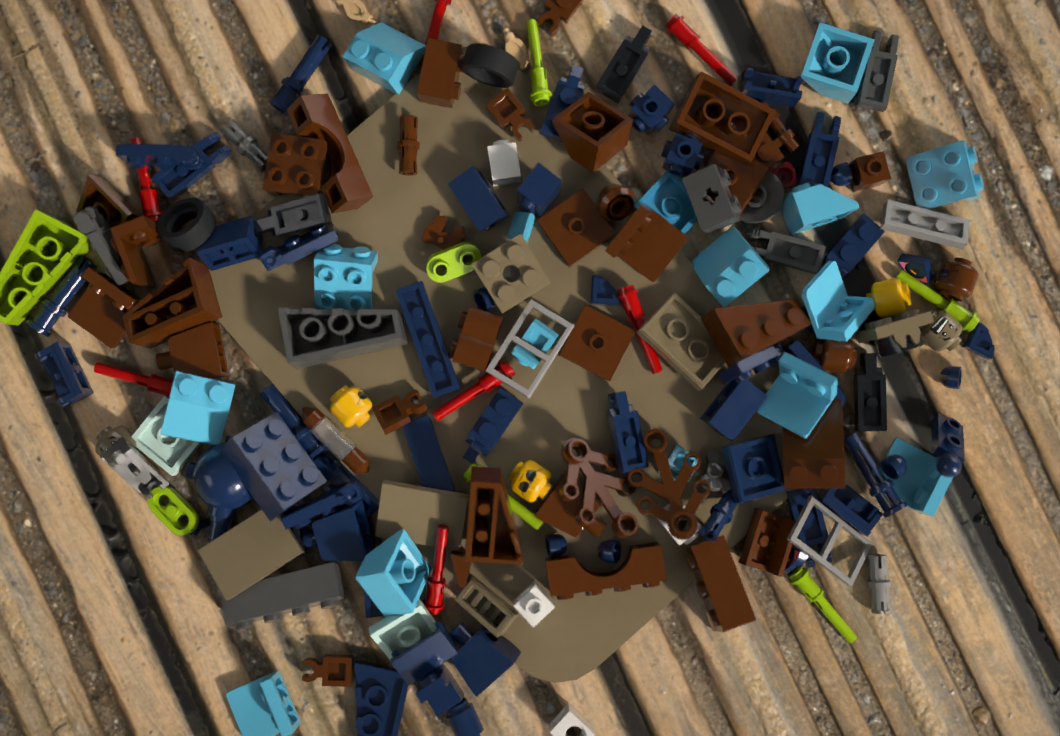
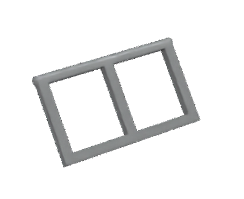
M531 299L485 372L520 392L527 399H530L575 325ZM532 308L566 328L549 356L515 336ZM511 341L545 361V364L528 390L494 369Z
M812 495L808 496L787 538L788 541L850 587L853 586L872 547V543ZM813 505L835 522L820 554L797 538ZM841 528L863 544L848 576L826 560Z

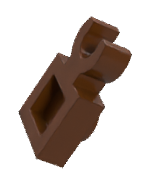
M547 0L544 8L549 12L540 15L537 21L538 27L541 28L545 22L552 23L553 26L549 30V35L552 37L558 31L559 20L567 24L583 0Z
M508 87L485 105L486 109L503 130L509 125L512 127L513 136L517 141H522V135L518 132L520 127H527L531 133L534 131L532 122L527 118L521 117L525 113V108Z
M418 390L409 392L402 401L396 395L372 408L385 435L410 423L411 420L408 415L412 413L421 414L427 410L424 401L413 404L415 400L421 398Z
M325 654L323 656V663L313 657L306 658L302 662V665H310L314 670L312 674H304L302 681L312 682L319 677L322 678V686L351 687L353 655Z

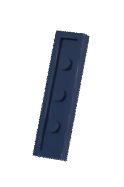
M423 281L395 290L433 398L461 389Z

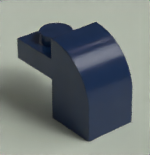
M443 663L416 681L419 686L415 693L421 704L428 701L437 717L463 699V691Z

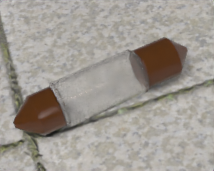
M302 408L303 423L339 461H343L355 474L369 472V459L328 416H325L318 408Z

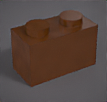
M428 38L416 93L419 102L452 108L454 100H459L461 83H458L460 72L464 73L462 62L465 56L463 55L462 44Z

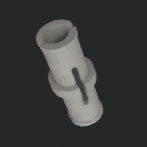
M869 554L870 580H867V586L871 588V613L882 614L881 611H884V614L890 613L888 588L891 587V581L888 580L887 555L877 554L875 556V554Z

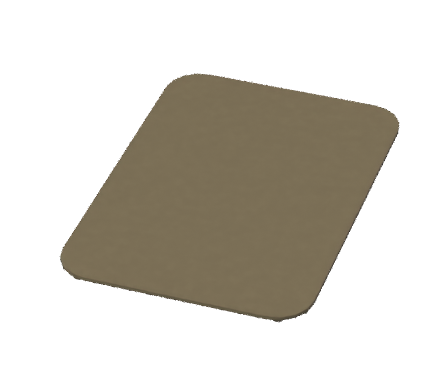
M462 47L463 55H465L467 47ZM519 68L513 85L509 87V90L525 108V113L521 117L529 119L534 126L532 133L524 126L518 129V132L522 135V141L520 142L514 138L512 127L509 125L503 130L485 106L506 88L493 87L481 83L460 72L458 83H461L459 100H454L452 108L419 102L416 93L420 72L404 86L399 95L395 94L347 135L373 194V198L355 210L331 213L329 208L331 220L339 238L338 241L332 244H338L343 248L367 247L372 251H378V262L372 277V309L397 310L403 318L408 344L296 369L287 362L277 307L315 309L314 258L318 251L289 265L285 263L270 271L266 270L259 257L217 270H210L222 313V318L217 320L302 418L303 407L318 408L325 415V418L313 431L329 446V449L345 468L379 500L384 480L422 486L403 428L401 427L385 435L372 410L373 407L396 395L402 401L413 390H418L421 396L413 404L424 401L427 410L421 414L412 413L408 415L410 420L413 421L430 415L457 493L468 495L470 481L467 483V479L463 475L472 464L465 460L463 456L471 446L466 442L469 432L499 388H502L524 403L492 451L490 450L487 456L480 452L474 463L477 466L479 464L482 465L481 467L501 468L507 493L533 514L544 500L540 498L534 503H529L511 490L509 476L515 466L521 461L523 463L528 460L535 461L550 471L552 475L550 484L554 487L567 470L568 464L562 457L561 448L568 439L579 438L584 440L591 451L605 455L615 454L607 418V409H610L608 394L626 391L628 405L632 404L634 411H638L643 441L648 431L659 429L667 437V447L664 450L666 457L669 456L677 444L689 453L695 452L700 456V468L694 471L680 496L681 502L685 506L693 494V484L706 473L708 466L706 454L713 450L723 452L722 446L774 434L784 475L783 426L755 412L732 442L726 437H722L700 419L726 385L723 384L719 377L721 372L728 369L726 363L705 387L698 391L657 352L656 354L663 371L652 374L636 332L610 382L559 356L566 343L565 341L530 399H527L523 394L507 384L501 383L489 393L486 391L482 392L441 420L437 421L434 418L432 411L479 382L478 377L486 373L454 363L452 361L453 356L449 355L461 389L433 398L395 290L423 281L448 353L453 339L460 338L462 328H458L462 312H468L470 306L477 308L473 300V292L485 287L475 270L442 283L433 281L427 274V259L432 254L443 250L434 245V243H424L422 241L424 230L428 225L434 223L433 218L447 216L443 232H447L449 236L460 225L463 226L466 238L461 239L462 242L474 243L479 248L481 256L484 257L511 240L507 235L513 215L517 211L522 212L518 208L520 204L517 202V189L538 162L562 180L559 195L543 215L582 188L585 189L599 209L598 197L603 188L610 184L623 186L605 165H602L593 173L571 159L563 143L539 134L549 104L540 107L533 104L530 100L532 92L531 82ZM402 115L418 117L417 141L420 143V149L417 150V175L407 176L399 174L400 155L399 149H397V142L400 141V116ZM499 140H509L510 143L516 142L521 174L520 183L493 186L487 146H493V142ZM326 158L321 187L329 178V164ZM472 166L480 169L510 214L509 217L488 231H478L448 185ZM282 193V196L275 197L252 218L258 220L269 217L267 211L270 210V207L309 196ZM633 211L623 220L607 221L616 235L571 267L566 264L537 223L539 218L535 216L534 225L527 244L551 283L504 313H501L497 305L487 310V312L503 317L489 364L531 299L574 325L584 306L587 305L635 330L633 323L628 322L620 299L619 306L590 304L592 275L600 276L607 280L616 292L633 284L634 288L638 289L636 294L646 315L643 317L644 322L651 317L673 292L681 297L701 317H704L714 308H723V306L705 287L693 269L694 265L680 250L655 282L648 280L618 255L613 258L605 251L634 214ZM311 228L283 236H273L272 231L261 232L263 237L261 252L269 246L278 247L283 245L284 241L291 236H302L310 232ZM466 254L462 260L470 262L473 256ZM444 265L436 267V271L439 273L446 270ZM532 308L515 336L521 339L532 322L538 319L559 334L546 353L549 356L566 328ZM511 341L499 361L503 363L507 360L515 372V375L511 377L512 380L528 390L545 364V361L541 360L535 369L523 366L511 353L517 345ZM779 365L775 367L770 366L756 375L752 370L753 376L749 377L748 380L766 394L780 374ZM345 385L348 387H359L372 402V408L368 412L371 418L359 428L356 425L349 428L344 427L330 411L332 402L329 399ZM653 439L650 445L657 448L661 445V441ZM357 447L369 459V472L355 474L342 460ZM572 449V453L577 457L576 451ZM646 450L648 467L640 470L644 472L645 476L663 484L658 473L659 470L654 455ZM608 459V465L610 467H613L612 462ZM590 463L596 472L621 479L628 478L629 472L619 473L617 469L611 473H606L600 465ZM579 470L578 481L584 487L585 478ZM724 471L722 478L729 481L728 472ZM634 474L631 479L635 483H639L642 480V476ZM624 483L623 487L628 492V486ZM701 485L696 487V491L700 494L707 491ZM606 487L621 512H629L636 517L638 530L635 534L621 538L613 532V520L596 494L595 499L600 504V507L595 512V515L607 523L597 538L584 528L575 538L545 522L542 523L538 530H535L513 512L522 545L523 565L472 562L467 583L471 577L476 578L519 613L518 617L502 635L521 651L515 664L532 677L557 683L577 680L596 669L696 580L694 571H690L686 562L685 555L688 554L686 548L708 541L705 537L709 531L702 536L700 530H698L699 536L687 545L682 543L679 546L656 517L650 514L642 515L637 510V501L643 496L650 497L655 505L662 508L669 504V501L642 487L636 488L635 492L627 497H622L616 490ZM787 489L754 500L738 503L733 511L731 522L725 524L718 537L724 535L730 550L747 535L755 508L771 513L788 498L786 492L795 489ZM721 490L710 491L709 495L703 498L694 516L701 526L705 524L711 515L710 509L716 503L718 504L724 493ZM643 501L640 504V508L642 510H649L651 504L648 501ZM468 506L459 551L465 553ZM684 520L677 523L678 529L683 530L687 522ZM620 522L621 528L625 530L624 524ZM548 534H561L566 538L567 550L562 555L574 554L583 567L600 573L611 571L621 565L631 545L659 542L662 546L666 581H659V586L644 588L642 584L631 585L630 590L615 592L614 588L602 589V594L586 596L585 592L574 593L573 598L557 600L556 596H552L555 608L534 628L513 606L514 599L534 580L550 596L545 557H549L545 543V536ZM604 540H618L620 542L621 556L618 563H607L600 559L598 553L602 551L598 549V546ZM415 544L425 560L433 568L435 547ZM446 549L443 577L446 579L448 587L457 596L463 588L458 585L450 555L452 550ZM475 589L467 601L471 603L479 591ZM484 596L476 608L480 610L488 599ZM493 604L485 615L490 617L497 607ZM502 612L495 623L499 625L506 615Z

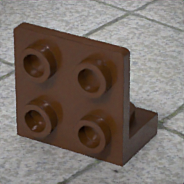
M272 133L262 189L274 197L282 196V193L302 196L320 194L328 143L322 139Z
M642 203L605 251L613 258L618 255L648 280L655 282L687 242L688 236L646 203Z
M141 216L110 228L113 235L111 243L116 253L120 254L123 265H121L124 277L133 284L152 289L157 286L142 246H154L160 242L159 239L161 237L158 235L156 228L157 222Z
M88 267L81 277L90 282V284L68 314V318L108 347L116 348L126 335L123 316L141 299L122 285L118 286L115 280L104 272Z

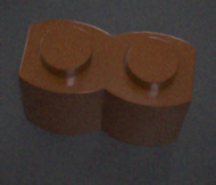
M471 306L468 312L463 311L458 324V328H462L460 338L453 339L449 355L453 356L452 361L485 372L493 353L503 317Z

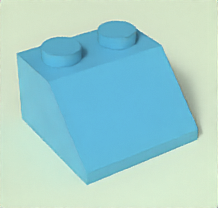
M380 22L358 32L344 53L343 58L354 72L399 95L423 57L426 45Z
M819 22L801 78L820 95L848 104L857 93L875 39Z
M806 183L793 188V192L785 195L786 199L783 201L780 210L789 236L842 219L860 207L858 202L822 184L810 187V184Z
M733 225L691 261L694 265L693 269L705 287L723 307L728 306L770 270L767 263Z
M176 371L160 435L209 445L220 444L235 384Z
M402 529L365 556L355 578L384 616H393L414 612L432 568L407 532Z

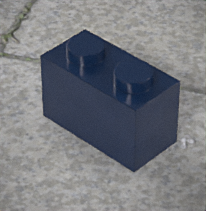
M538 162L517 189V202L520 204L518 208L522 212L532 213L538 218L542 217L559 195L562 180Z

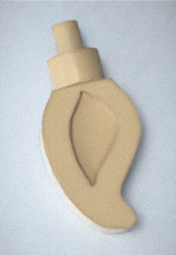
M360 0L336 1L339 7H344L349 20L352 22H363L366 25L371 24L372 26L377 24Z
M508 28L503 29L505 34L503 38L506 42L505 51L518 60L520 70L523 72L528 66L529 58L526 45L522 40L515 38L513 32L510 33Z

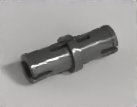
M236 120L228 121V124L235 132H232L226 124L221 132L238 147L237 151L242 156L246 155L260 172H264L266 166L261 159L267 164L268 154L258 145V140L253 135L249 136L237 124Z

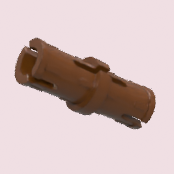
M413 115L400 116V141L397 142V149H399L400 155L399 174L407 176L417 175V150L420 149V143L417 141L418 117Z

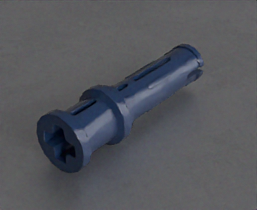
M316 35L315 40L291 76L283 78L281 88L275 97L270 98L268 101L271 106L288 117L286 109L301 95H305V85L332 47L330 42L326 43L327 39L323 36Z
M80 256L78 262L50 299H43L41 302L42 307L33 319H28L26 323L34 330L49 337L52 334L50 330L60 317H65L66 306L86 281L81 277L88 267L96 269L97 266L85 257Z
M274 384L262 390L263 392L260 393V396L267 402L274 413L278 412L312 461L329 449V446L323 444L313 431L314 429L310 430L303 423L301 417Z
M858 433L844 439V446L871 487L869 489L870 496L875 497L883 509L884 513L882 515L884 518L908 506L906 502L901 501L894 490L893 481H890V479L886 480L873 457L859 438Z

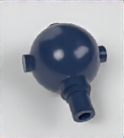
M226 435L225 442L213 445L205 450L196 462H189L186 469V478L193 479L197 495L208 505L207 515H210V526L207 540L210 542L229 531L233 518L237 516V510L254 499L240 480L236 470L220 452L224 445L233 437Z

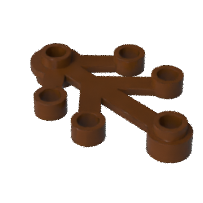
M652 429L646 433L644 445L646 450L654 455L663 484L645 476L644 472L640 469L631 470L628 474V481L634 488L642 487L669 501L672 512L655 505L650 497L643 496L637 501V510L642 515L650 514L667 523L668 530L673 537L686 540L691 538L697 531L698 524L694 515L703 498L709 495L710 484L703 479L697 480L693 484V494L685 508H683L680 496L693 472L700 468L701 458L695 452L687 453L684 457V465L674 481L664 451L667 447V437L663 431ZM653 439H658L661 441V445L654 448L650 445V442ZM694 457L698 463L695 466H689L687 459ZM640 474L642 476L641 482H633L631 480L632 476ZM700 484L705 485L707 491L703 494L696 491V487ZM643 501H648L651 504V508L649 510H642L640 504ZM684 520L688 523V528L680 530L677 527V523Z
M570 438L565 441L561 448V454L568 465L565 484L559 489L561 499L569 502L578 497L579 488L577 480L579 470L585 478L582 507L575 514L576 522L580 526H588L595 521L594 503L596 494L613 520V532L621 538L635 534L638 530L636 517L629 512L622 513L606 487L616 490L622 497L633 494L636 488L629 484L628 478L621 479L596 472L590 464H598L604 472L611 473L618 469L615 454L605 455L591 451L588 444L579 438ZM572 449L576 451L577 457L572 453ZM608 459L612 462L613 467H610L608 465ZM624 483L628 486V492L623 487ZM567 487L571 489L572 496H569L567 494ZM583 512L588 515V521L583 519ZM620 522L624 524L625 530L621 528Z

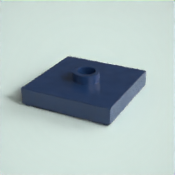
M774 434L722 446L734 503H743L787 490L784 488V475Z

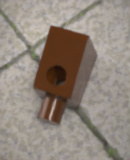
M206 323L168 338L170 351L156 354V364L159 370L173 368L174 376L176 371L204 378L229 377L219 324Z
M566 470L548 497L536 510L534 516L575 538L581 533L583 528L597 538L607 523L596 516L592 524L580 526L575 519L576 512L582 507L584 487L577 480L579 495L576 499L567 502L562 500L559 495V489L566 481ZM567 487V494L569 496H572L571 489ZM596 499L594 503V512H596L600 507V504ZM583 512V519L588 521V515Z

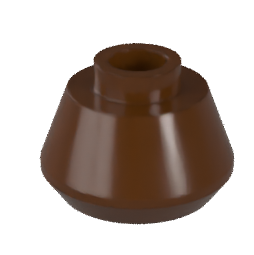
M610 184L603 188L598 197L600 215L605 220L611 222L620 221L628 217L636 201L633 191L618 184Z

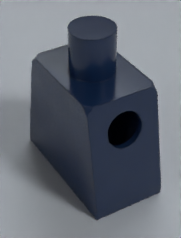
M362 499L351 506L346 504L339 506L335 512L322 517L320 514L312 521L313 529L305 530L303 533L305 546H318L321 558L326 561H363L365 556L375 549Z
M462 621L450 632L452 637L460 644L457 648L458 654L451 657V661L476 697L507 671L521 654V651L503 636L497 638L483 625L473 633Z

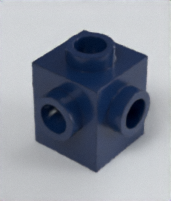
M654 84L645 95L640 92L629 104L632 107L629 113V117L633 119L632 126L640 133L644 131L648 136L654 129L659 132L670 120L667 116L671 113L675 103Z
M676 133L672 142L667 140L661 156L665 160L662 169L668 170L670 174L678 177L690 175L693 168L698 170L704 154L700 152L703 143L697 141V138L691 134L682 133L680 135Z

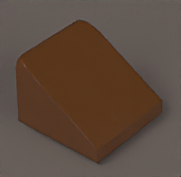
M452 550L450 555L458 585L463 588L467 583L472 562L465 561V553Z

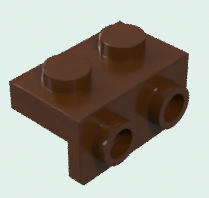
M755 508L739 563L782 577L792 548V543L787 538L796 521Z

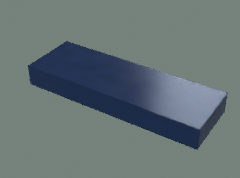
M430 415L404 425L402 428L422 486L456 492Z

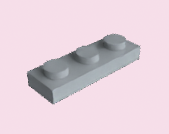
M887 200L883 205L880 229L963 249L968 243L970 220Z

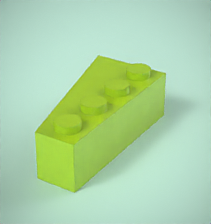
M35 209L0 272V322L6 325H20L72 270L80 256L84 257L91 250L92 247L87 234L47 213Z

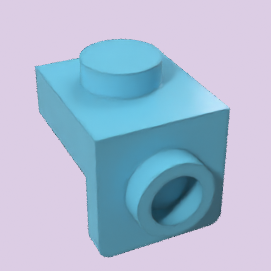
M535 319L521 339L546 354L559 334L538 319ZM516 345L511 351L520 364L535 369L542 360L519 345Z

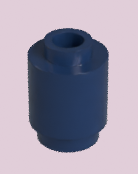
M463 698L461 702L447 710L448 715L446 718L455 736H481L480 733L484 728L473 704L469 703L467 698Z

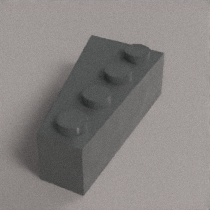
M277 307L287 362L296 369L408 344L403 318L394 309L344 310L332 308V310H321L314 308L289 309Z

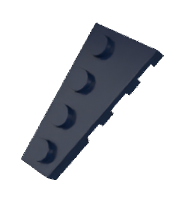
M356 660L355 700H357V736H398L409 685L395 668Z

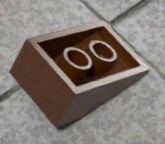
M701 71L692 80L668 130L680 135L682 133L691 134L697 138V141L702 142L704 147L751 163L776 111Z
M833 399L807 438H803L783 427L785 489L846 488L842 399Z

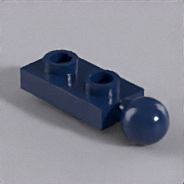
M937 413L931 420L932 454L939 457L936 462V469L939 474L948 478L954 477L961 471V464L965 460L963 426L954 418H947Z

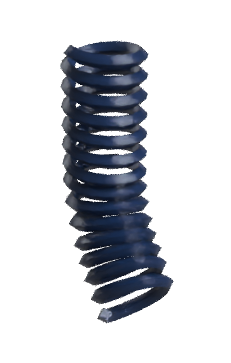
M209 518L200 521L194 533L192 532L190 535L198 536L201 529L210 526Z

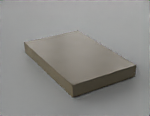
M673 292L636 333L695 389L700 391L725 364V361L701 320L702 317Z
M384 480L381 489L375 536L388 539L399 530L404 529L415 544L435 547L438 525L449 526L447 549L460 551L469 495Z
M260 510L198 550L226 601L231 600L304 552L290 528L285 529L281 522L283 515L270 522L265 513Z

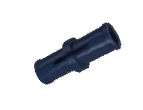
M732 490L723 494L718 504H714L710 509L711 515L700 529L702 536L709 531L705 537L706 540L716 541L725 524L731 522L733 511L738 503H734Z

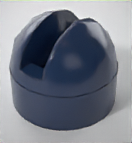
M848 162L833 167L831 181L834 185L846 186L853 183Z
M486 287L473 292V300L478 309L487 311L496 305Z
M958 366L944 368L940 374L947 375V379H940L941 384L946 388L960 389L962 368Z
M898 454L887 456L880 462L883 472L894 480L901 477L907 469L906 460Z
M555 533L545 536L546 550L549 558L558 557L565 553L567 550V540L564 536Z
M604 540L598 546V549L602 551L598 553L600 559L607 563H618L621 556L620 542L618 540Z

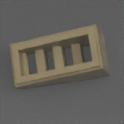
M471 577L454 599L497 638L507 631L519 615L515 609L474 577ZM477 589L479 591L477 596L471 603L468 602V597ZM485 596L488 600L480 610L477 609L476 606ZM494 604L497 608L490 617H487L485 614ZM503 612L506 616L498 625L495 621Z

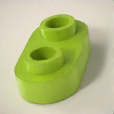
M461 242L436 252L427 259V274L433 281L442 283L474 271L471 264L482 258L481 252L472 242ZM466 254L473 256L470 262L462 260ZM444 265L446 270L439 273L436 271V267Z
M167 486L165 489L157 487L151 491L153 497L147 499L149 509L173 534L182 536L196 530L199 524L198 513L174 488ZM165 495L169 498L168 505H165L163 502ZM184 515L187 516L189 520L187 525L183 524L182 518Z

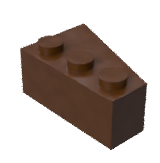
M188 258L183 262L184 267L173 277L169 275L163 280V286L155 293L147 294L123 316L129 343L151 349L167 342L168 338L222 318L208 266Z
M797 299L714 308L701 318L728 368L811 325Z
M471 466L465 541L466 562L523 565L522 545L501 468Z
M724 535L719 536L716 541L708 540L686 548L688 552L685 555L686 562L690 571H694L697 580L696 588L704 602L712 630L726 632L756 621L755 614Z

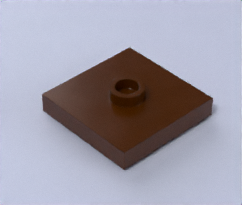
M718 151L713 153L704 166L705 168L715 164L721 169H726L731 179V185L728 188L731 195L737 197L742 211L770 172L768 166L754 159L751 163ZM714 192L712 193L713 199L710 200V202L713 204L716 203L715 198L719 196L717 193Z
M584 188L537 220V223L569 267L616 235L607 220L600 215L599 209Z
M585 305L559 356L610 382L636 331Z

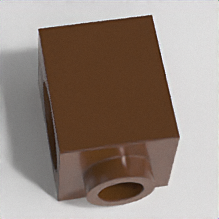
M884 151L858 157L849 163L853 179L851 184L853 192L878 187L891 179Z

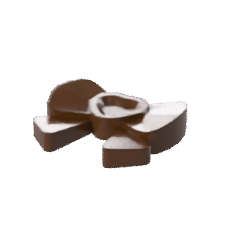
M445 215L434 217V223L428 225L422 235L424 243H434V245L443 250L461 243V239L466 238L463 226L461 225L450 236L447 232H443L447 220Z

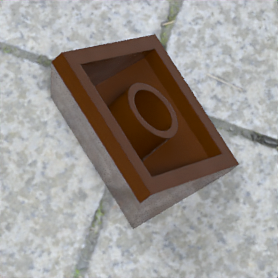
M94 173L87 176L76 212L83 211L88 206H95L111 227L142 216L110 182Z

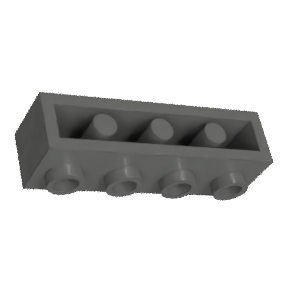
M334 562L260 580L228 601L225 600L221 593L225 625L236 627V630L254 627L253 622L264 620V623L282 620L281 615L292 613L293 616L310 613V608L321 606V609L338 606V601L346 599L340 565Z

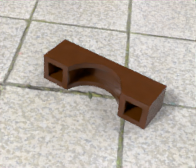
M329 94L301 95L286 110L298 136L322 139L328 143L326 159L329 164V178L320 188L323 194H326L331 213L360 208L373 198V194Z
M659 542L629 546L628 554L622 564L611 571L602 573L593 572L583 567L574 554L560 555L552 558L545 557L550 596H556L557 600L570 599L574 597V593L585 592L586 596L599 595L603 593L602 589L614 588L615 592L628 591L631 589V585L642 584L644 588L656 587L660 585L659 581H666L662 546Z

